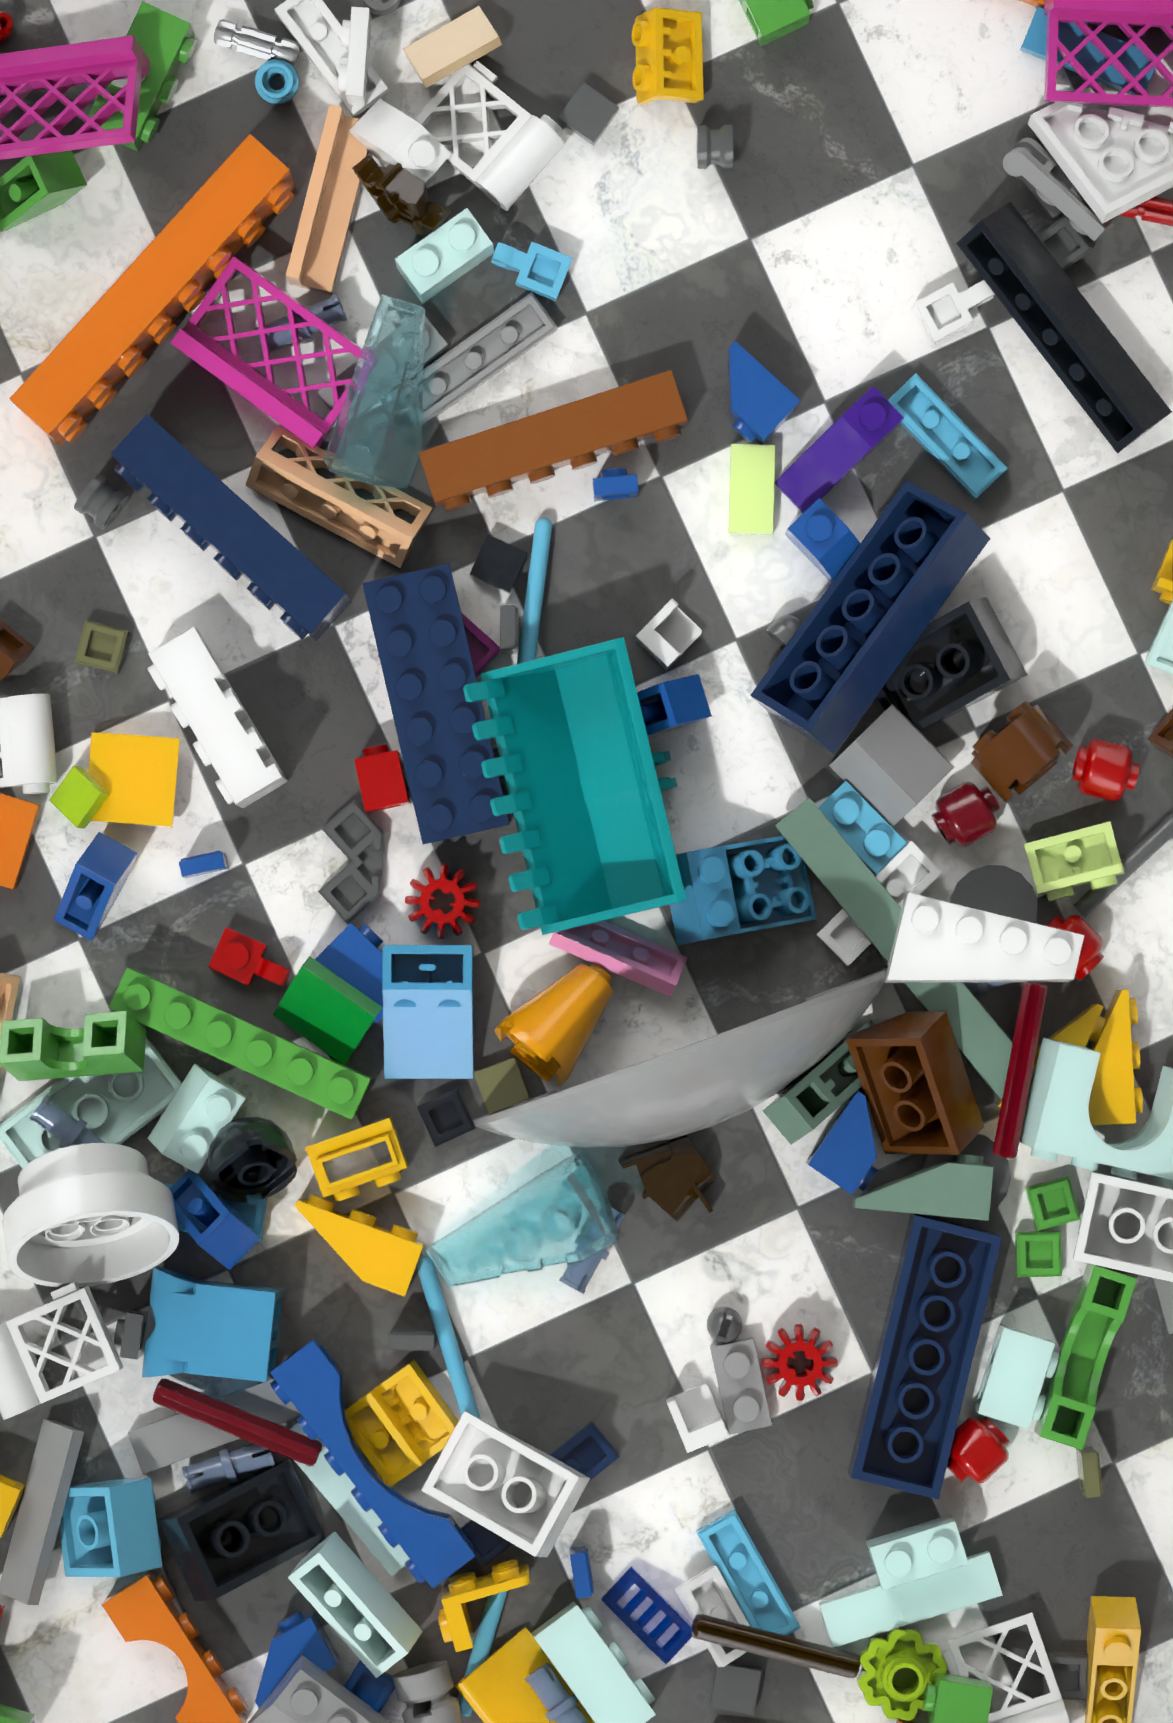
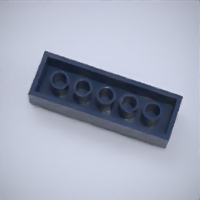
M148 414L141 419L112 451L111 455L119 463L114 468L119 476L138 493L143 487L149 490L152 494L147 500L170 522L176 516L184 522L180 529L202 551L211 546L217 552L213 559L232 578L237 581L243 575L251 583L246 589L269 611L274 605L278 606L284 612L280 619L300 639L303 640L309 634L317 641L350 605L351 600L346 592Z
M906 480L750 696L776 719L832 754H835L991 538L967 513Z
M450 563L362 583L422 844L510 825L508 814L494 816L492 813L490 800L503 796L499 776L485 778L482 771L481 762L495 758L491 740H476L472 729L473 723L486 720L482 701L467 702L463 691L464 685L475 683L477 679Z
M910 1214L848 1469L851 1478L939 1500L1002 1236L918 1214Z

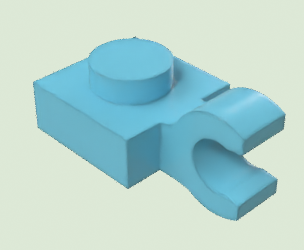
M498 242L491 263L507 270L519 272L515 283L516 286L556 301L573 258L535 242H531L527 253Z

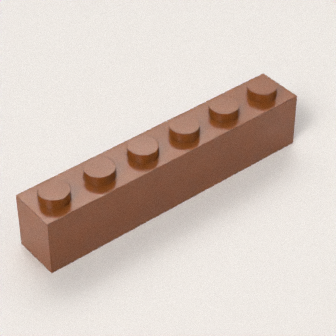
M668 370L418 452L436 508L445 505L446 511H453L470 505L472 503L470 497L487 492L488 497L492 498L514 490L512 483L529 478L530 484L551 479L556 476L554 469L570 464L572 470L591 466L598 462L597 455L612 450L616 457L638 450V442L655 437L656 443L671 440L681 435L680 428L687 426L688 419L672 371Z

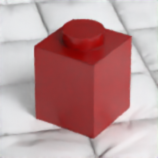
M388 744L362 749L363 757L354 759L365 812L371 813L410 804L399 751H389Z

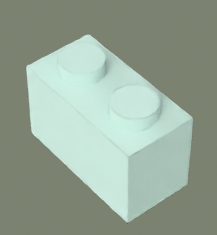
M466 208L439 227L435 232H432L395 258L397 269L423 304L494 254V249L489 237L468 208Z
M194 1064L148 1139L161 1154L198 1174L207 1161L208 1150L220 1129L230 1124L246 1098L229 1082Z
M999 1324L973 1409L978 1414L1026 1429L1030 1428L1032 1420L1039 1421L1046 1400V1396L1040 1394L1045 1377L1050 1379L1053 1377L1058 1363L1059 1353L1053 1351L1055 1343L1049 1339Z
M951 1514L866 1541L879 1584L883 1591L969 1564L956 1522Z

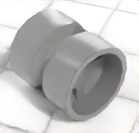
M441 1660L417 1665L392 1676L398 1701L406 1703L407 1706L402 1713L404 1723H464L459 1700L456 1697L450 1696L449 1693L454 1686V1681L448 1661Z

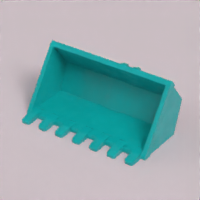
M624 637L480 674L481 682L464 685L463 691L466 701L486 700L491 719L472 724L475 739L495 738L500 757L481 762L483 775L485 778L504 775L509 795L490 800L492 813L494 816L513 813L518 833L500 837L499 842L502 853L509 854L522 851L527 871L509 875L510 888L513 892L531 889L536 909L518 913L517 918L522 930L541 927L542 935L687 900L661 791L678 787L676 777L657 778L655 766H660L670 761V752L651 753Z

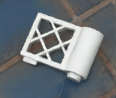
M477 60L473 66L468 64L457 70L414 120L425 127L433 116L451 114L452 136L435 137L443 146L453 144L454 153L447 149L452 155L446 161L475 184L493 203L501 209L508 211L564 146L565 143L560 138L564 131L549 116L544 114L539 119L531 115L497 88L494 83L498 80V77ZM468 77L480 87L481 102L456 105L455 91ZM486 93H488V94H489L491 97H493L496 101H488V102H487V95H486ZM450 98V106H443ZM506 108L517 117L507 130L489 132L488 110ZM482 111L483 132L458 135L457 114ZM490 140H497L490 148ZM484 141L485 155L472 169L460 159L459 143Z
M26 694L0 698V758L2 759L3 778H0V788L23 787V794H41L50 792L49 784L58 783L50 694Z
M77 1281L50 1292L54 1301L3 1323L0 1322V1413L3 1420L124 1368L89 1286L80 1289ZM79 1299L88 1316L83 1330L61 1322L67 1305ZM57 1309L54 1318L45 1315ZM35 1319L51 1326L44 1347L29 1342L22 1324ZM91 1328H93L96 1336L90 1334ZM58 1329L80 1338L72 1360L50 1351ZM86 1342L101 1347L108 1365L95 1370L79 1363ZM34 1353L40 1355V1358H39L38 1361H37L36 1356H35ZM47 1358L69 1367L63 1384L53 1389H49L42 1373ZM75 1371L85 1374L73 1380Z
M1033 1612L948 1640L950 1650L942 1653L950 1675L970 1678V1672L979 1677L980 1680H986L1009 1692L1002 1708L989 1713L988 1723H1071ZM1027 1624L1033 1643L1026 1658L1001 1647L1010 1629ZM1002 1632L997 1644L985 1639ZM979 1641L994 1649L983 1673L966 1665L960 1646ZM1035 1649L1041 1667L1030 1661ZM998 1652L1022 1663L1012 1687L988 1676V1672ZM1027 1666L1045 1675L1050 1693L1032 1698L1016 1690ZM1013 1695L1025 1700L1008 1706Z

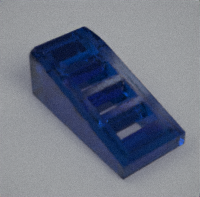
M632 1566L601 1597V1600L665 1664L692 1638V1623ZM636 1584L640 1588L639 1592L622 1607L618 1600ZM649 1597L653 1603L636 1620L631 1615L632 1612ZM662 1610L666 1616L649 1632L644 1627ZM675 1623L679 1629L662 1645L658 1639Z

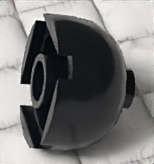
M247 1117L236 1119L219 1130L208 1150L207 1169L216 1194L224 1200L243 1203L248 1202L246 1195L260 1193L261 1198L265 1199L286 1188L296 1176L297 1168L295 1162L297 1158L292 1142L284 1130L271 1120L260 1117Z

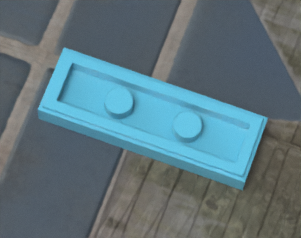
M916 373L888 399L890 404L904 417L901 425L974 500L1007 470V467Z
M735 1509L696 1530L697 1535L714 1565L720 1571L750 1627L785 1636L801 1628Z

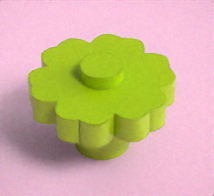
M899 1627L889 1631L887 1640L878 1636L872 1637L869 1640L867 1648L859 1655L860 1663L865 1670L858 1675L857 1683L868 1705H881L883 1713L888 1719L900 1718L909 1721L916 1716L918 1708L923 1710V1694L927 1683L933 1684L935 1672L945 1674L948 1667L939 1646L935 1642L927 1641L923 1643V1638L917 1629L910 1628L905 1630Z

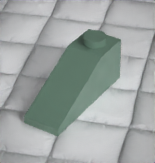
M870 1019L855 1032H858L875 1024ZM846 1040L763 1110L765 1115L791 1145L814 1130L862 1087Z
M959 1154L956 1157V1162L943 1161L853 1196L852 1206L860 1209L989 1221L994 1167L983 1164L984 1156Z

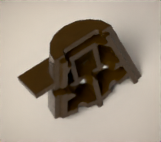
M369 155L352 168L390 222L395 224L399 221L407 223L415 229L416 234L426 237L430 230L435 232L451 214L449 209L429 201L425 181L404 169L400 163L396 165L389 164L386 168L380 167L373 157Z
M687 1135L668 1141L666 1144L662 1143L618 1159L623 1169L633 1165L637 1166L646 1191L641 1194L643 1199L650 1197L677 1222L698 1198L703 1202L709 1213L713 1211L703 1193L716 1178Z

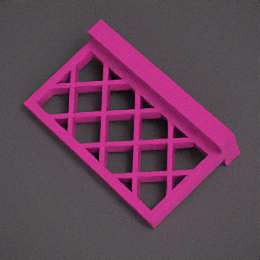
M1044 0V15H1047L1044 102L1173 108V97H1168L1173 92V75L1160 61L1173 49V42L1156 57L1139 38L1150 27H1160L1173 41V0ZM1059 22L1075 23L1086 36L1071 52L1058 39ZM1087 24H1100L1093 31L1087 26ZM1106 25H1117L1129 38L1114 54L1096 36ZM1130 26H1142V28L1135 33ZM1089 41L1107 59L1092 75L1074 57ZM1132 44L1150 61L1135 77L1117 59ZM1057 51L1064 57L1058 64ZM1068 62L1085 82L1074 92L1056 91L1057 72ZM1110 65L1128 83L1117 94H1107L1095 81ZM1153 67L1171 85L1161 96H1150L1138 83ZM1089 85L1095 93H1083L1082 91ZM1132 88L1138 95L1124 94Z
M134 35L0 54V96H7L0 103V121L17 105L26 112L9 129L0 123V132L3 134L0 137V160L135 142L142 76L149 75L150 60ZM128 78L127 84L116 95L112 96L105 90L113 80ZM89 85L73 102L63 95L72 86ZM48 90L31 108L22 101L32 91ZM100 94L108 102L90 118L82 110ZM59 100L66 108L49 124L41 115ZM117 110L124 114L123 128L104 130L100 127ZM76 115L85 122L74 135L63 136L59 133ZM35 121L44 128L33 140L21 141L18 139Z
M236 256L232 257L183 329L180 328L170 342L312 448L321 447L330 434L329 431L378 363L377 359ZM237 270L251 279L253 299L230 302L227 284ZM259 286L270 293L271 296L261 297ZM222 293L223 304L213 305ZM279 300L285 304L290 325L266 328L262 302ZM255 304L259 330L235 333L231 308ZM224 309L229 335L211 337L198 327L208 311ZM295 312L308 322L296 323ZM315 326L323 333L325 351L302 355L298 328ZM291 330L295 356L271 360L267 334ZM260 335L264 361L245 362L239 357L237 339ZM331 339L343 348L332 350ZM230 340L231 351L219 342ZM350 352L364 362L354 378L337 381L333 355ZM326 356L331 382L307 386L303 360ZM296 361L300 387L283 390L275 384L272 365ZM265 366L267 377L255 368ZM349 384L340 397L338 386ZM332 387L334 407L324 420L311 410L308 391ZM301 392L303 403L290 394Z

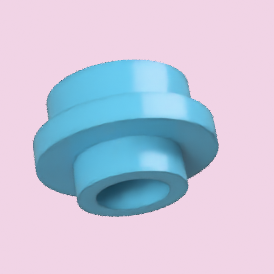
M273 59L265 62L258 69L255 76V87L258 94L265 101L272 104H283L290 101L296 95L299 88V76L296 69L287 61ZM275 74H282L285 77V85L280 90H273L270 86V79Z

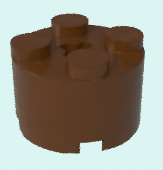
M1027 701L1023 702L1007 716L1006 728L998 735L991 730L972 747L974 751L971 754L974 756V759L971 761V764L1005 803L1012 801V789L1019 795L1022 794L1057 764L1054 758L1060 753L1059 748L1066 755L1073 747L1071 741L1039 705L1031 707Z

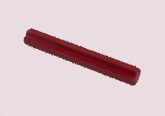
M1025 982L1022 989L993 1146V1154L998 1157L1013 1159L1017 1156L1047 994V987L1040 983Z
M162 1378L154 1391L153 1402L309 1467L315 1465L322 1450V1443L318 1440H311L308 1436L169 1379Z

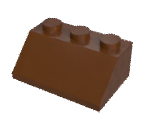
M946 1011L906 1012L852 1033L846 1038L885 1154L959 1155L984 1128Z

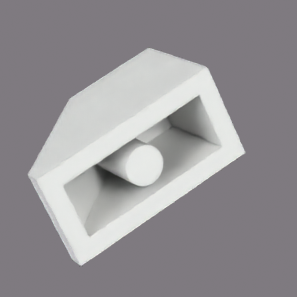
M380 98L349 130L385 167L389 164L396 165L400 163L404 169L424 180L425 183L452 155L419 122Z

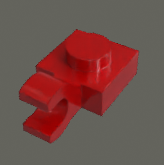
M225 927L208 968L249 986L255 974L284 986L291 971L286 967L263 958L268 945L228 927Z

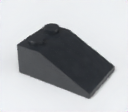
M984 597L968 601L929 623L877 697L884 710H887L893 704L921 732L995 694L1028 674L988 598Z
M290 1459L275 1464V1466H270L195 1500L158 1520L195 1601L215 1600L326 1539Z

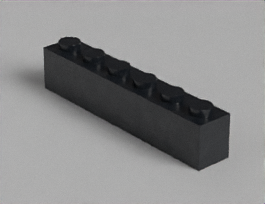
M1011 202L982 219L956 243L1117 454L1172 413Z

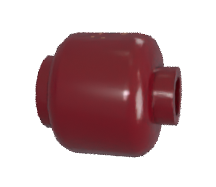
M966 781L940 796L935 802L937 812L931 816L941 835L949 845L955 842L961 847H969L996 829L997 819L994 813L1000 810V806L988 787L979 790L975 784Z

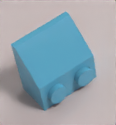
M121 1478L70 1485L59 1526L65 1577H123L162 1567L161 1541L158 1535L155 1495L152 1490L151 1478Z

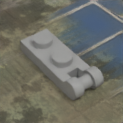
M1022 138L1003 158L1004 170L1009 175L1015 177L1022 175L1036 188L1038 196L1045 203L1052 206L1055 205L1068 217L1070 225L1080 234L1088 235L1095 241L1115 219L1114 217L1102 224L1051 154L1034 139Z

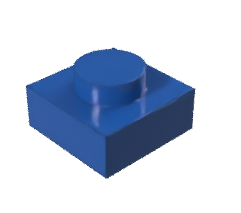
M626 468L601 471V478H593L594 502L638 497L637 474L627 475Z

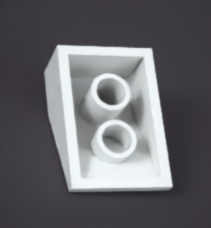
M1091 1171L1073 1260L1173 1282V1189Z
M464 1411L421 1491L535 1557H548L590 1478L545 1452Z

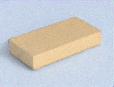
M477 6L403 48L421 82L427 88L500 47L502 43L480 6Z

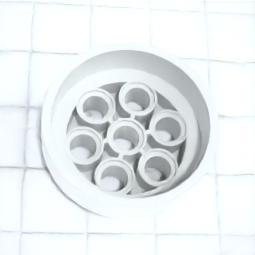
M88 1143L73 1145L51 1151L34 1159L20 1172L18 1176L19 1196L7 1208L2 1220L7 1261L10 1270L26 1281L51 1287H64L77 1281L79 1287L96 1286L139 1275L165 1261L175 1251L179 1243V1232L171 1191L163 1183L149 1176L147 1160L144 1155L133 1148L119 1144Z

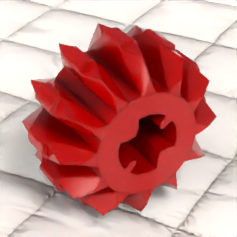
M441 864L440 879L435 880L434 874L429 867L423 869V874L429 884L424 886L418 880L412 879L410 885L422 892L421 896L405 897L406 904H420L421 909L408 915L409 920L414 922L426 916L428 919L420 929V932L424 935L431 930L434 922L438 923L437 938L444 940L446 936L445 924L451 925L456 936L462 935V928L456 920L461 917L469 924H474L476 921L475 917L464 912L465 906L473 908L481 906V901L478 899H465V894L477 889L476 883L470 882L460 888L458 885L465 877L466 872L459 869L452 881L448 880L449 867L447 864ZM438 890H442L445 895L454 894L455 903H450L454 908L447 914H444L441 909L433 910L431 907V900L436 901V898L432 896Z
M795 1324V1338L793 1339L789 1338L784 1328L778 1329L777 1333L784 1343L780 1347L775 1342L768 1340L765 1347L777 1355L776 1357L761 1359L763 1367L778 1368L766 1376L767 1383L773 1384L784 1378L778 1390L779 1395L782 1397L788 1394L792 1385L795 1386V1397L798 1401L804 1400V1386L809 1385L815 1396H819L821 1390L815 1381L820 1378L825 1383L831 1384L834 1380L833 1376L823 1371L822 1368L834 1367L838 1364L835 1357L821 1356L831 1350L833 1347L832 1342L826 1340L815 1346L821 1333L816 1327L810 1331L807 1339H803L804 1329L802 1324ZM796 1351H803L804 1356L807 1359H811L809 1368L805 1365L803 1366L806 1370L805 1372L796 1373L792 1365H787L789 1357L795 1359L793 1353Z

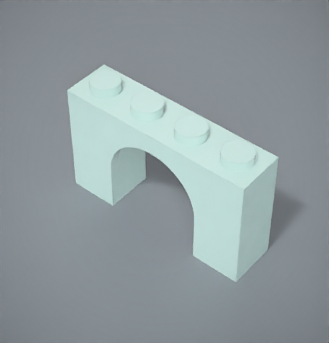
M1043 1037L1025 1108L1019 1141L1032 1148L1030 1155L1057 1162L1058 1154L1072 1157L1071 1165L1097 1171L1099 1163L1112 1166L1111 1174L1137 1180L1138 1173L1140 1172L1152 1175L1151 1183L1173 1188V1068L1162 1067L1152 1111L1142 1129L1125 1141L1104 1143L1095 1133L1088 1111L1089 1098L1101 1053L1082 1046Z

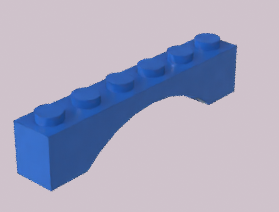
M314 1337L270 1372L275 1379L270 1385L276 1395L285 1405L290 1401L301 1413L297 1421L303 1431L311 1440L319 1437L328 1449V1452L324 1454L328 1464L338 1476L346 1473L355 1485V1488L351 1490L355 1500L365 1512L373 1509L383 1522L378 1526L379 1531L391 1547L395 1548L398 1544L410 1558L405 1562V1565L420 1584L426 1580L433 1589L476 1556L477 1549L450 1514L428 1509L405 1498L388 1486L368 1465L354 1442L346 1420L342 1395L343 1371L317 1337Z

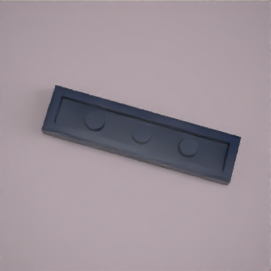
M592 1421L550 1454V1456L589 1477V1481L620 1457ZM471 1519L461 1527L462 1531L477 1549L473 1560L481 1570L512 1545L511 1542Z

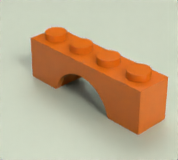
M151 1569L106 1598L102 1603V1607L125 1642L138 1640L154 1641L168 1647L181 1660L187 1675L188 1689L185 1702L175 1717L178 1723L247 1722L248 1717L245 1714L249 1710L247 1702L236 1687L230 1690L222 1679L221 1674L225 1670L220 1660L211 1649L207 1652L204 1651L196 1639L200 1635L196 1623L187 1612L182 1615L172 1602V1599L176 1597L175 1592L162 1574L156 1577Z

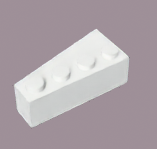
M195 627L148 654L154 663L147 668L160 690L168 687L176 701L170 705L171 710L183 729L190 725L198 741L193 743V746L205 766L212 763L220 777L215 783L228 804L234 802L235 805L245 808L288 782Z
M907 893L904 896L884 983L1069 982L1074 980L1084 935Z

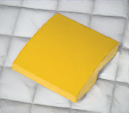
M91 732L88 773L110 794L91 821L173 827L180 738Z
M415 1360L405 1365L345 1409L346 1420L355 1443L381 1479L390 1487L444 1449L459 1422Z

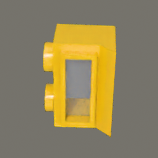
M392 1117L305 1147L323 1198L333 1194L335 1202L360 1194L358 1185L375 1180L377 1188L402 1179L400 1171L409 1167Z

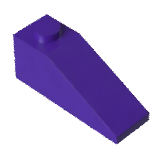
M874 386L871 387L774 484L803 514L819 498L822 499L896 430L904 417Z

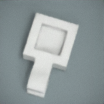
M984 280L961 293L958 292L952 282L918 300L913 306L935 344L972 324L974 320L969 310L994 298L995 294Z

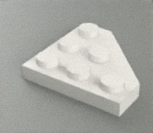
M1055 102L1031 114L1028 122L1029 127L1102 224L1173 187V122H1170L1169 126L1145 121V115L1113 107H1110L1109 111H1103L1083 106L1084 103Z

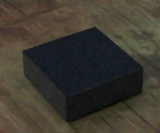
M488 534L472 567L470 576L510 594L525 563L528 552Z
M458 1088L417 1106L435 1147L476 1129Z

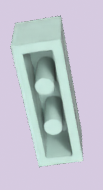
M335 1531L308 1552L288 1576V1579L376 1678L406 1656L423 1632Z
M573 1601L531 1632V1635L594 1723H646L656 1715L649 1705L656 1700L641 1678L635 1682H632L623 1669L629 1664V1661L615 1642L608 1646L604 1643L597 1631L603 1628V1625L588 1605L581 1610Z

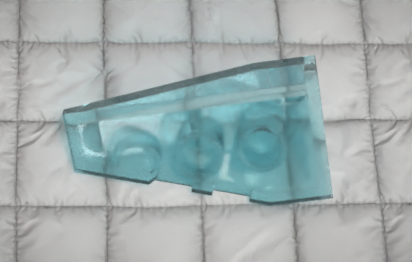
M383 293L381 294L323 459L330 472L370 485L408 488L419 457L418 452L422 448L424 307Z
M580 1150L544 1171L429 1246L426 1252L449 1287L499 1278L502 1274L523 1270L528 1272L542 1270L544 1266L565 1262L567 1265L580 1263L618 1242L620 1237L606 1188Z

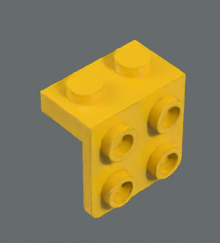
M517 1559L492 1566L493 1572L488 1575L476 1578L474 1572H466L449 1578L450 1584L442 1589L441 1601L443 1609L439 1610L438 1616L444 1642L453 1641L456 1652L473 1648L474 1632L466 1602L530 1584L531 1573L528 1564L519 1566Z

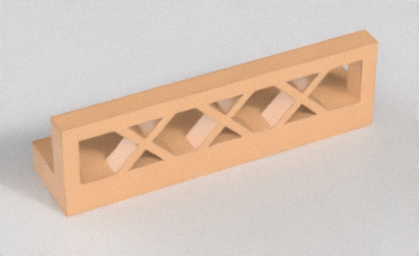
M329 104L286 272L289 285L329 295L333 294L361 184L352 168L367 157L369 150L349 132L359 119L344 115L343 108Z
M278 425L257 453L245 486L399 568L407 559L416 536L433 509L319 447L312 448L295 434ZM279 443L294 451L297 458H286L273 450ZM314 468H325L333 472L336 478L325 479L318 475ZM363 488L372 493L375 499L365 500L357 496L353 489ZM402 509L416 516V518L410 524L395 516L393 510Z

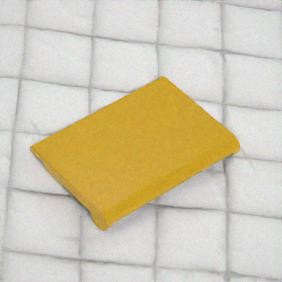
M526 1627L521 1629L455 1685L484 1723H555L554 1720L548 1721L544 1715L548 1711L529 1683L525 1681L527 1676L547 1662L568 1694H574ZM580 1702L576 1703V1706L587 1722L594 1723Z

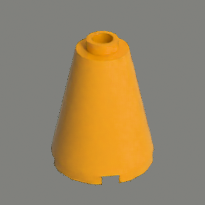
M580 963L501 1020L494 1031L501 1042L506 1036L509 1037L515 1044L510 1052L528 1069L547 1082L555 1076L556 1086L561 1087L571 1075L614 993L610 986L613 979L598 965L592 963L590 966Z

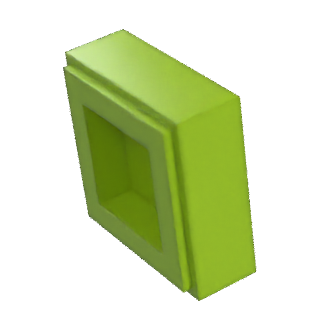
M73 766L49 801L76 828L85 829L110 794L83 767Z

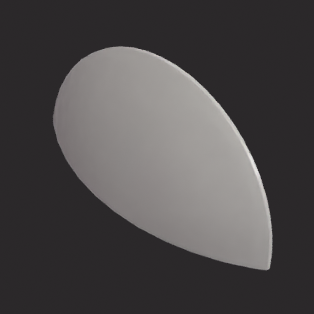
M887 968L804 998L805 1002L707 1039L559 1092L553 1090L473 1119L472 1121L475 1127L488 1132L533 1143L576 1148L625 1147L669 1140L709 1128L751 1110L789 1087L824 1059L857 1024L885 984Z

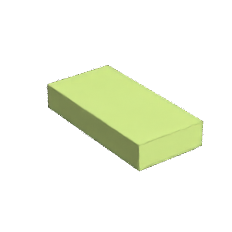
M731 444L728 534H773L775 445Z

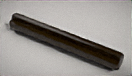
M704 1614L696 1615L691 1627V1636L695 1639L847 1678H855L859 1673L861 1663L858 1654Z

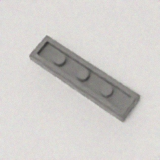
M531 292L394 390L389 396L416 432L558 330V327Z
M274 1378L217 1398V1400L276 1424L301 1416V1413L291 1401L285 1405L276 1395L270 1385L275 1380ZM180 1413L128 1432L142 1474L240 1439Z
M43 1419L0 1580L1 1594L27 1605H39L84 1431L49 1419Z

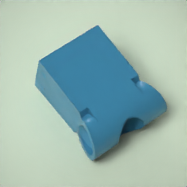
M153 1267L149 1302L156 1325L149 1338L145 1341L142 1378L184 1372L259 1382L269 1381L273 1378L270 1372L276 1367L284 1288L197 1280L164 1267Z

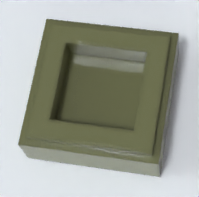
M85 620L74 662L119 674L129 631Z
M515 1057L473 1072L488 1114L530 1099Z
M1092 1447L1083 1448V1450L1076 1448L1080 1493L1085 1498L1101 1497L1103 1489L1099 1453Z

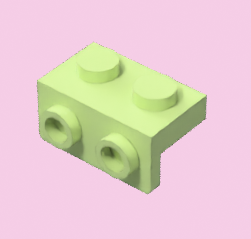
M1111 822L1024 844L1037 895L1047 894L1048 901L1074 895L1072 887L1090 883L1092 890L1118 884L1116 876L1124 874Z

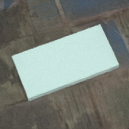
M146 1036L144 1071L60 1078L0 1125V1140L22 1169L34 1159L60 1149L59 1145L61 1142L36 1122L29 1119L46 1096H48L52 1102L77 1121L80 1118L88 1123L86 1128L105 1143L121 1145L166 1110L180 1088L182 1081Z

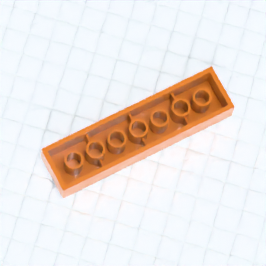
M249 134L9 398L10 401L60 447L66 440L69 443H73L88 425L84 420L95 408L101 411L114 399L117 394V390L114 387L125 375L131 378L143 367L147 361L144 354L155 342L158 345H162L173 334L177 327L173 322L184 310L190 313L202 302L206 296V292L203 289L214 277L216 279L219 278L243 245H246L248 248L251 247L265 231V227L262 224L273 212L277 215L281 214L291 204L295 197L292 191L296 186L290 169Z

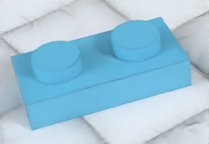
M847 781L818 807L862 862L875 875L908 844Z

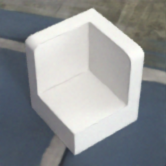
M673 598L635 637V641L666 670L672 666L702 633V630L678 608L679 604Z
M706 1383L666 1399L687 1453L729 1436L710 1388Z

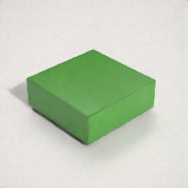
M1069 1176L1024 1187L1037 1231L1081 1220Z
M1060 1231L1015 1232L1016 1277L1062 1276Z

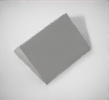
M893 704L829 765L891 827L908 814L954 768Z

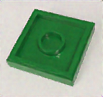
M309 956L272 1015L345 1065L383 1007Z

